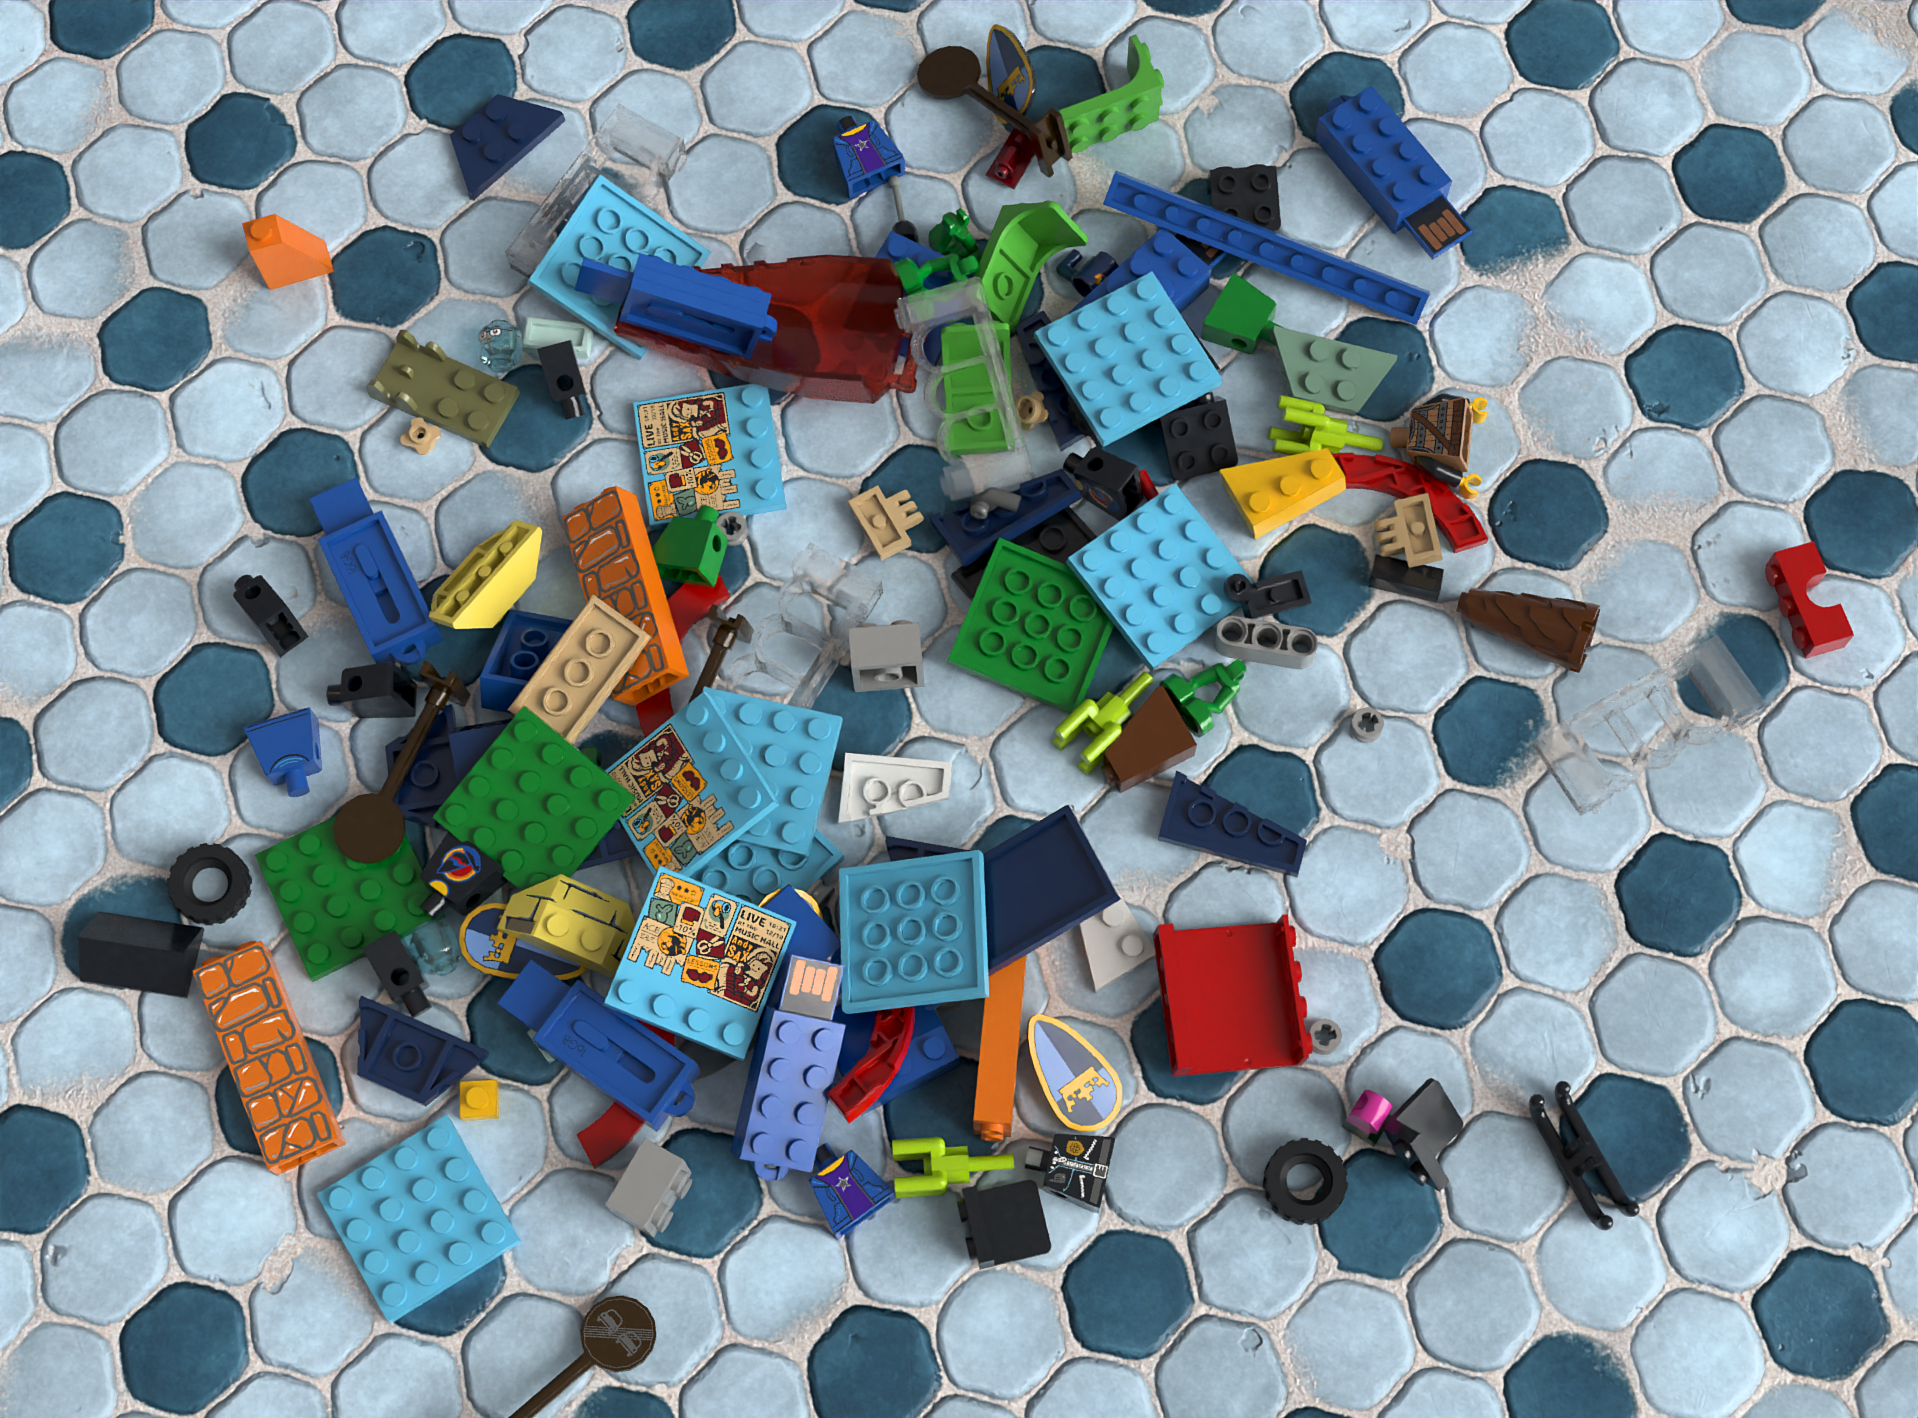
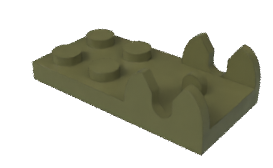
M400 330L396 336L397 343L375 380H370L366 387L369 396L416 418H423L424 421L488 449L520 394L518 387L447 357L445 352L432 341L426 343L424 347L407 330Z

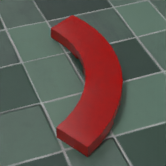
M1354 453L1332 454L1345 475L1346 489L1374 490L1400 499L1428 493L1435 524L1448 540L1454 554L1487 544L1488 537L1471 508L1451 492L1447 484L1422 472L1415 465L1378 454L1375 456L1354 455Z
M718 574L714 587L685 583L667 600L680 646L688 630L709 612L712 604L719 605L730 599V594L720 574ZM670 687L636 705L639 723L645 738L674 716Z
M915 1006L878 1010L870 1038L871 1045L862 1060L860 1059L848 1075L826 1093L829 1101L849 1124L864 1113L881 1096L900 1069L913 1034Z
M636 1019L675 1047V1034ZM614 1102L598 1120L576 1135L593 1168L596 1169L624 1149L645 1123Z

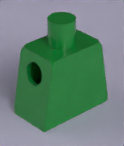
M1233 273L1203 322L1201 339L1246 354H1253L1261 340L1276 346L1275 341L1271 340L1269 333L1273 326L1282 327L1272 322L1275 317L1277 304L1239 275Z
M701 505L695 518L679 516L672 518L652 549L661 580L708 587L715 586L728 544L727 537L715 524L719 516L717 510L707 505Z

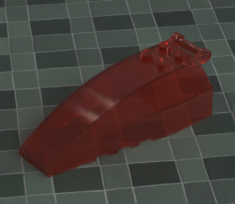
M841 255L787 258V262L766 263L765 260L754 261V265L734 266L732 263L721 264V268L701 269L700 266H693L699 272L712 276H723L731 282L744 286H755L763 292L772 294L767 315L772 316L778 322L777 333L770 342L757 341L750 360L619 321L623 308L622 304L614 329L616 336L750 383L809 399L870 404L876 403L890 389H897L904 393H914L916 391L917 379L915 376L923 342L927 341L929 335V328L925 325L904 323L903 284L891 259ZM902 338H910L902 375L894 374Z

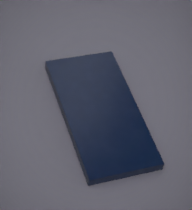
M1068 804L983 854L988 977L1121 900L1083 828ZM943 1003L923 1006L926 1010L931 1011Z

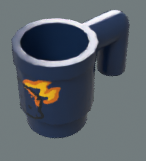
M1073 249L1058 264L1056 272L1059 276L1070 281L1076 291L1085 298L1119 267L1115 259L1106 252L1100 251L1096 256H1092L1078 271L1074 267L1083 257L1079 251Z

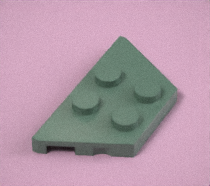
M1273 326L1269 333L1271 340L1275 341L1280 358L1277 361L1281 373L1285 376V387L1289 397L1321 403L1325 409L1353 416L1359 412L1397 361L1398 356L1278 326Z

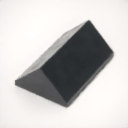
M98 912L78 936L80 981L88 984L187 998L205 929L198 926Z

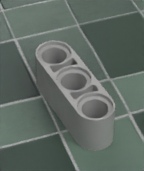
M1227 616L1218 623L1214 646L1219 654L1228 658L1292 669H1304L1309 667L1314 660L1318 639L1315 633L1307 628L1238 616ZM1233 632L1240 639L1228 641L1223 637V634ZM1268 638L1274 643V646L1263 647L1257 640ZM1303 644L1308 648L1309 652L1298 653L1292 646Z

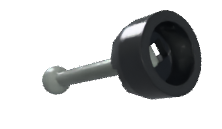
M893 175L889 178L888 184L893 189L899 222L895 223L892 231L918 243L919 238L916 227L910 221L905 220L899 190L901 179Z

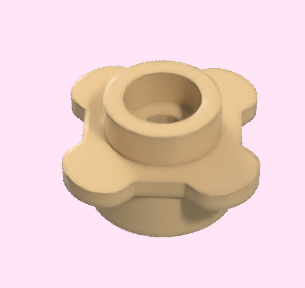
M1039 391L1032 392L1031 396L1025 395L1020 397L1015 404L1014 415L1021 422V427L1024 430L1029 431L1033 428V425L1038 422L1043 423L1048 418V411L1042 402L1044 397Z
M417 417L411 421V427L407 433L401 435L400 441L403 446H411L412 450L418 454L426 455L435 447L437 439L441 437V431L438 426H430L425 423L423 418ZM423 434L424 437L419 439L418 435Z

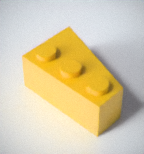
M1328 448L1220 470L1222 484L1255 540L1346 490L1345 475Z

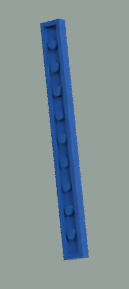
M1118 171L1114 173L1103 205L1415 325H1417L1430 295L1428 290Z

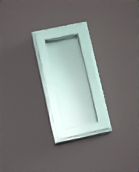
M527 317L521 348L523 352L538 354V348L572 340L576 357L589 359L594 329L580 322Z

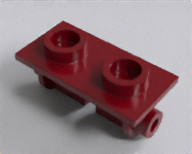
M1014 127L988 169L986 176L1015 190L1036 155L1033 143L1029 141L1028 136Z

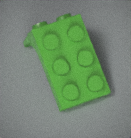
M1137 35L1130 36L1128 42L1127 72L1131 79L1128 84L1059 110V113L1062 114L1071 152H1082L1093 144L1101 141H1112L1120 134L1131 130H1141L1149 123L1159 120V109L1163 105L1161 89L1164 88V80L1160 70H1154L1150 62L1151 55L1146 43H1140Z
M1047 200L1038 203L1003 205L979 262V270L975 272L966 297L991 321L1009 324L1010 333H1014L1015 326L1019 322L1036 276L1044 263L1055 253L1065 248L1085 246L1088 236L1056 202Z
M987 321L977 325L953 323L941 329L949 456L1016 452L1017 442L1009 324L999 321Z

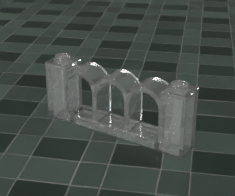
M618 103L505 251L510 268L530 279L553 245L552 242L548 241V238L562 220L567 222L570 220L578 208L574 204L589 185L593 186L599 175L605 177L643 205L650 203L658 196L662 188V177L669 181L675 172H680L685 166L687 153L684 139ZM616 151L647 168L650 174L639 183L627 184L601 171V169Z
M972 277L897 299L899 308L894 309L897 324L900 329L905 328L906 333L913 334L911 354L915 362L923 370L932 373L927 378L923 389L924 401L930 412L944 420L939 426L936 441L941 457L950 464V466L943 467L944 475L940 476L945 496L950 495L951 501L977 495L990 487L1002 488L1035 479L982 279ZM973 317L983 355L945 366H935L927 360L923 351L925 336L930 330L938 326ZM986 364L996 402L953 414L946 412L940 407L936 399V388L944 376ZM998 410L1008 450L972 460L958 458L952 453L948 437L950 430L956 423Z
M811 542L804 551H798L792 561L793 577L781 586L777 596L779 614L765 617L755 626L752 634L754 654H746L737 658L727 672V688L718 684L717 690L739 694L736 692L739 681L745 675L752 672H762L796 690L787 705L810 710L850 647L848 628H856L857 625L865 623L883 594L881 579ZM812 593L846 610L831 636L790 614L787 610L789 603L798 595ZM786 632L817 647L821 651L807 674L803 676L768 657L762 651L764 642L776 633Z
M1715 635L1542 732L1537 737L1533 747L1578 814L1581 816L1590 810L1593 814H1597L1612 804L1610 799L1615 792L1618 793L1629 789L1638 780L1645 767L1660 769L1671 765L1679 757L1687 744L1703 745L1710 743L1720 734L1724 727L1728 732L1738 726L1742 730L1747 729L1760 720L1758 714L1764 708L1766 702L1720 637ZM1688 675L1712 708L1715 715V725L1698 727L1691 724L1679 710L1665 687ZM1647 698L1670 730L1674 738V748L1667 751H1657L1650 748L1641 739L1623 711ZM1606 721L1633 762V771L1625 775L1613 774L1607 771L1600 764L1581 734Z

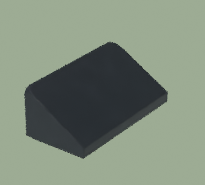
M1375 554L1368 587L1437 602L1441 591L1444 569L1428 565L1409 568L1405 560L1382 557L1379 554Z

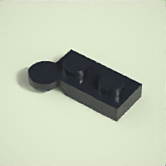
M1302 570L1261 580L1253 584L1244 575L1233 574L1227 577L1223 585L1226 597L1233 602H1240L1245 618L1259 619L1305 607L1312 603Z

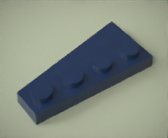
M1042 310L1015 326V334L1037 391L1043 394L1042 402L1048 411V421L1061 452L1087 437V435H1082L1080 430L1072 425V419L1068 416L1067 406L1069 392L1034 338L1035 331L1052 323Z
M1060 469L1020 484L1019 489L1011 491L1010 493L1021 496L1016 512L998 506L994 510L987 512L986 518L976 519L970 514L971 504L967 502L956 506L957 511L941 516L939 512L928 516L931 525L965 568L992 552L999 537L1010 541L1082 499L1079 489L1064 470Z
M1176 770L1158 836L1159 841L1298 877L1307 843L1306 839L1267 818L1262 819L1249 812L1248 808L1237 802L1234 804L1217 795L1216 791L1205 785L1200 786L1187 779L1188 776Z

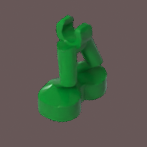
M961 208L956 210L957 214L952 212L944 214L942 222L929 232L928 242L930 248L944 256L955 253L958 255L959 260L974 256L979 264L982 254L978 249L977 241L966 227L970 220L967 214Z
M955 253L929 259L920 268L909 257L894 262L901 282L921 324L935 318L933 301L948 303L969 285L970 282L967 276L979 270V264L974 256L959 260L958 255ZM951 270L954 278L943 290H928L923 286V280L933 272Z
M1239 659L1227 667L1222 663H1217L1191 676L1188 681L1175 674H1171L1160 681L1159 686L1163 685L1188 729L1196 737L1200 738L1214 728L1211 712L1221 714L1240 691V684L1238 682L1244 678L1247 668ZM1217 681L1222 686L1213 702L1202 701L1200 698L1195 697L1194 692L1200 687Z

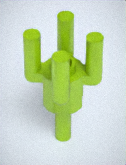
M1279 395L1277 408L1283 409L1282 420L1299 423L1301 428L1300 432L1270 426L1267 439L1274 441L1273 452L1295 455L1328 448L1332 453H1339L1344 445L1377 452L1381 451L1383 446L1382 438L1347 431V421L1324 415L1325 408L1321 403Z
M1144 671L1119 696L1107 692L1097 703L1092 699L1084 700L1054 729L1057 736L1052 740L1053 745L1062 751L1084 730L1093 741L1080 753L1083 760L1077 766L1085 775L1089 774L1104 759V752L1121 734V727L1132 718V713L1128 706L1154 682L1152 676Z
M940 1137L892 1140L894 1161L921 1159L924 1161V1176L894 1177L896 1198L941 1196L947 1192V1185L970 1183L969 1172L1014 1169L1013 1154L968 1157V1146L945 1147V1142Z

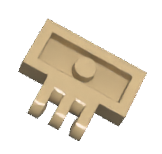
M877 485L848 500V506L879 559L883 561L911 546V540L906 530L921 523L924 517L921 512H916L907 517V515L917 509L914 501L901 505L911 497L907 490H903L886 499Z
M1428 493L1395 500L1397 516L1374 523L1375 531L1382 532L1377 535L1378 544L1383 545L1379 548L1382 557L1405 553L1409 568L1443 560Z

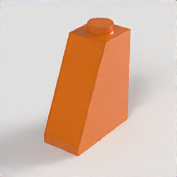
M272 214L242 223L249 252L269 290L334 272L326 242L284 218Z

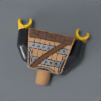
M1446 393L1439 394L1422 406L1414 407L1411 410L1409 427L1391 428L1392 448H1407L1411 461L1419 470L1451 487L1459 486V492L1462 497L1473 499L1479 493L1476 490L1470 489L1468 483L1479 486L1482 483L1481 477L1477 474H1470L1464 477L1462 472H1468L1473 423L1484 422L1488 416V412L1479 411L1485 409L1488 404L1487 400L1484 397H1477L1473 402H1470L1468 398Z

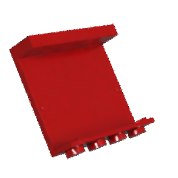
M1288 914L1281 915L1276 923L1174 931L1173 923L1157 926L1153 933L1172 1077L1303 1065L1309 1058V1054H1312L1313 1043L1310 1032H1305L1303 1018L1307 1017V1003L1305 997L1300 996L1298 982H1301L1302 971L1300 962L1294 960L1293 947L1296 946V932L1294 926L1289 925Z

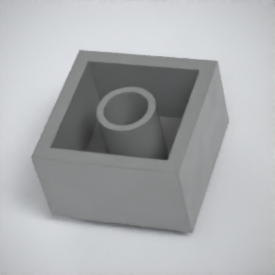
M897 620L892 622L891 625L877 626L874 623H862L857 625L856 628H848L851 670L855 692L925 687L919 622L912 623L909 620Z
M644 1138L605 1205L617 1218L654 1238L657 1231L663 1232L669 1225L673 1217V1212L670 1209L677 1197L683 1199L690 1189L693 1180L689 1177L692 1172L682 1158Z

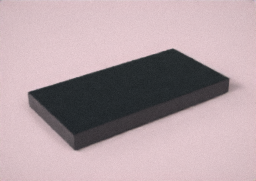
M1068 506L1010 540V542L1067 565L1066 560L1068 557L1096 539L1097 536ZM993 551L965 568L961 566L951 574V579L971 601L975 596Z

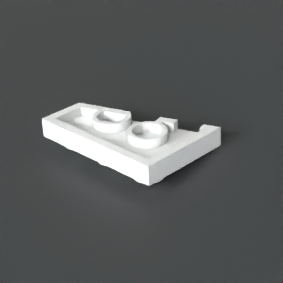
M845 753L839 825L949 800L952 762Z
M1121 896V900L1078 924L1083 938L1095 993L1156 958L1153 945Z

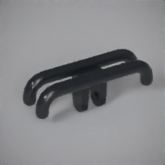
M1559 1081L1554 1090L1555 1098L1562 1114L1576 1136L1575 1140L1564 1146L1545 1111V1100L1542 1095L1534 1094L1530 1097L1529 1110L1539 1132L1586 1215L1594 1226L1600 1230L1607 1231L1613 1227V1219L1602 1212L1582 1177L1583 1175L1595 1170L1611 1200L1623 1215L1635 1217L1639 1214L1640 1208L1636 1202L1630 1201L1574 1105L1570 1096V1084L1566 1081Z

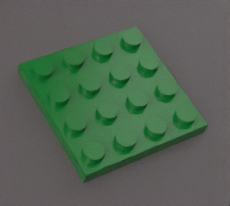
M999 537L950 652L947 664L1071 714L1084 701L1114 624L1068 565Z
M523 706L432 818L461 842L469 841L498 862L505 871L502 876L519 890L523 891L560 874L571 878L637 797L531 709Z
M336 815L255 854L305 969L313 982L366 957L362 948L394 930L404 938L445 918L444 913H442L435 921L419 908L432 892L426 888L420 879L423 868L406 832L401 846L394 855L378 863H359L343 854L335 842L333 827Z

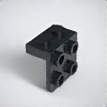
M1255 164L1244 168L1223 166L1209 171L1206 185L1207 195H1211L1212 208L1274 232L1280 229L1281 218L1276 165Z
M1208 392L1194 399V401L1188 402L1154 420V424L1162 430L1171 476L1175 480L1180 481L1220 471L1221 469L1235 467L1238 464L1226 399L1214 396L1213 392Z
M1429 1078L1381 1128L1391 1142L1393 1151L1406 1166L1408 1175L1420 1186L1427 1184L1440 1192L1450 1181L1435 1157L1462 1130L1463 1121L1439 1081Z
M1025 1180L978 1191L977 1185L962 1189L963 1199L957 1201L961 1223L969 1222L972 1236L965 1238L970 1260L977 1259L979 1270L1045 1255L1050 1252V1237L1035 1181Z

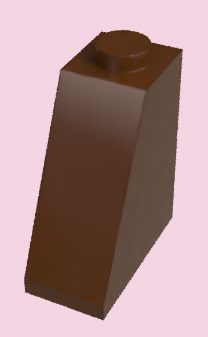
M1163 685L1153 691L1121 731V734L1104 752V765L1101 766L1102 773L1110 786L1115 784L1120 793L1195 756L1197 744Z

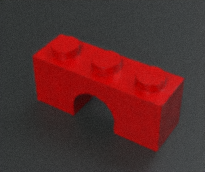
M1814 541L1774 552L1765 565V575L1769 585L1774 586L1778 594V605L1781 614L1788 618L1793 629L1792 639L1795 646L1802 650L1805 659L1844 648L1852 639L1854 633L1841 603L1830 607H1821L1814 604L1806 592V588L1818 585L1827 573Z

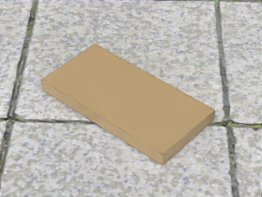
M592 595L508 710L516 715L523 706H527L573 744L652 637L595 595Z

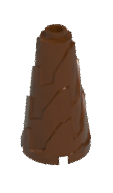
M1471 588L1468 593H1461L1456 611L1462 613V620L1475 624L1483 630L1503 638L1505 642L1535 653L1536 656L1570 671L1580 673L1587 654L1583 653H1586L1594 636L1600 613V605L1564 598L1554 599L1527 593L1515 594L1505 591H1487Z

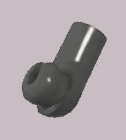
M990 487L974 496L971 501L970 514L976 519H984L987 517V512L994 510L998 506L1016 512L1021 496L996 487Z

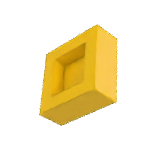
M496 1079L460 1082V1119L462 1121L499 1119V1082Z

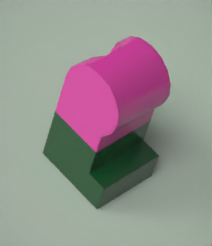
M1365 1089L1342 1127L1374 1147L1383 1133L1381 1126L1391 1117L1389 1113L1393 1106L1381 1095Z

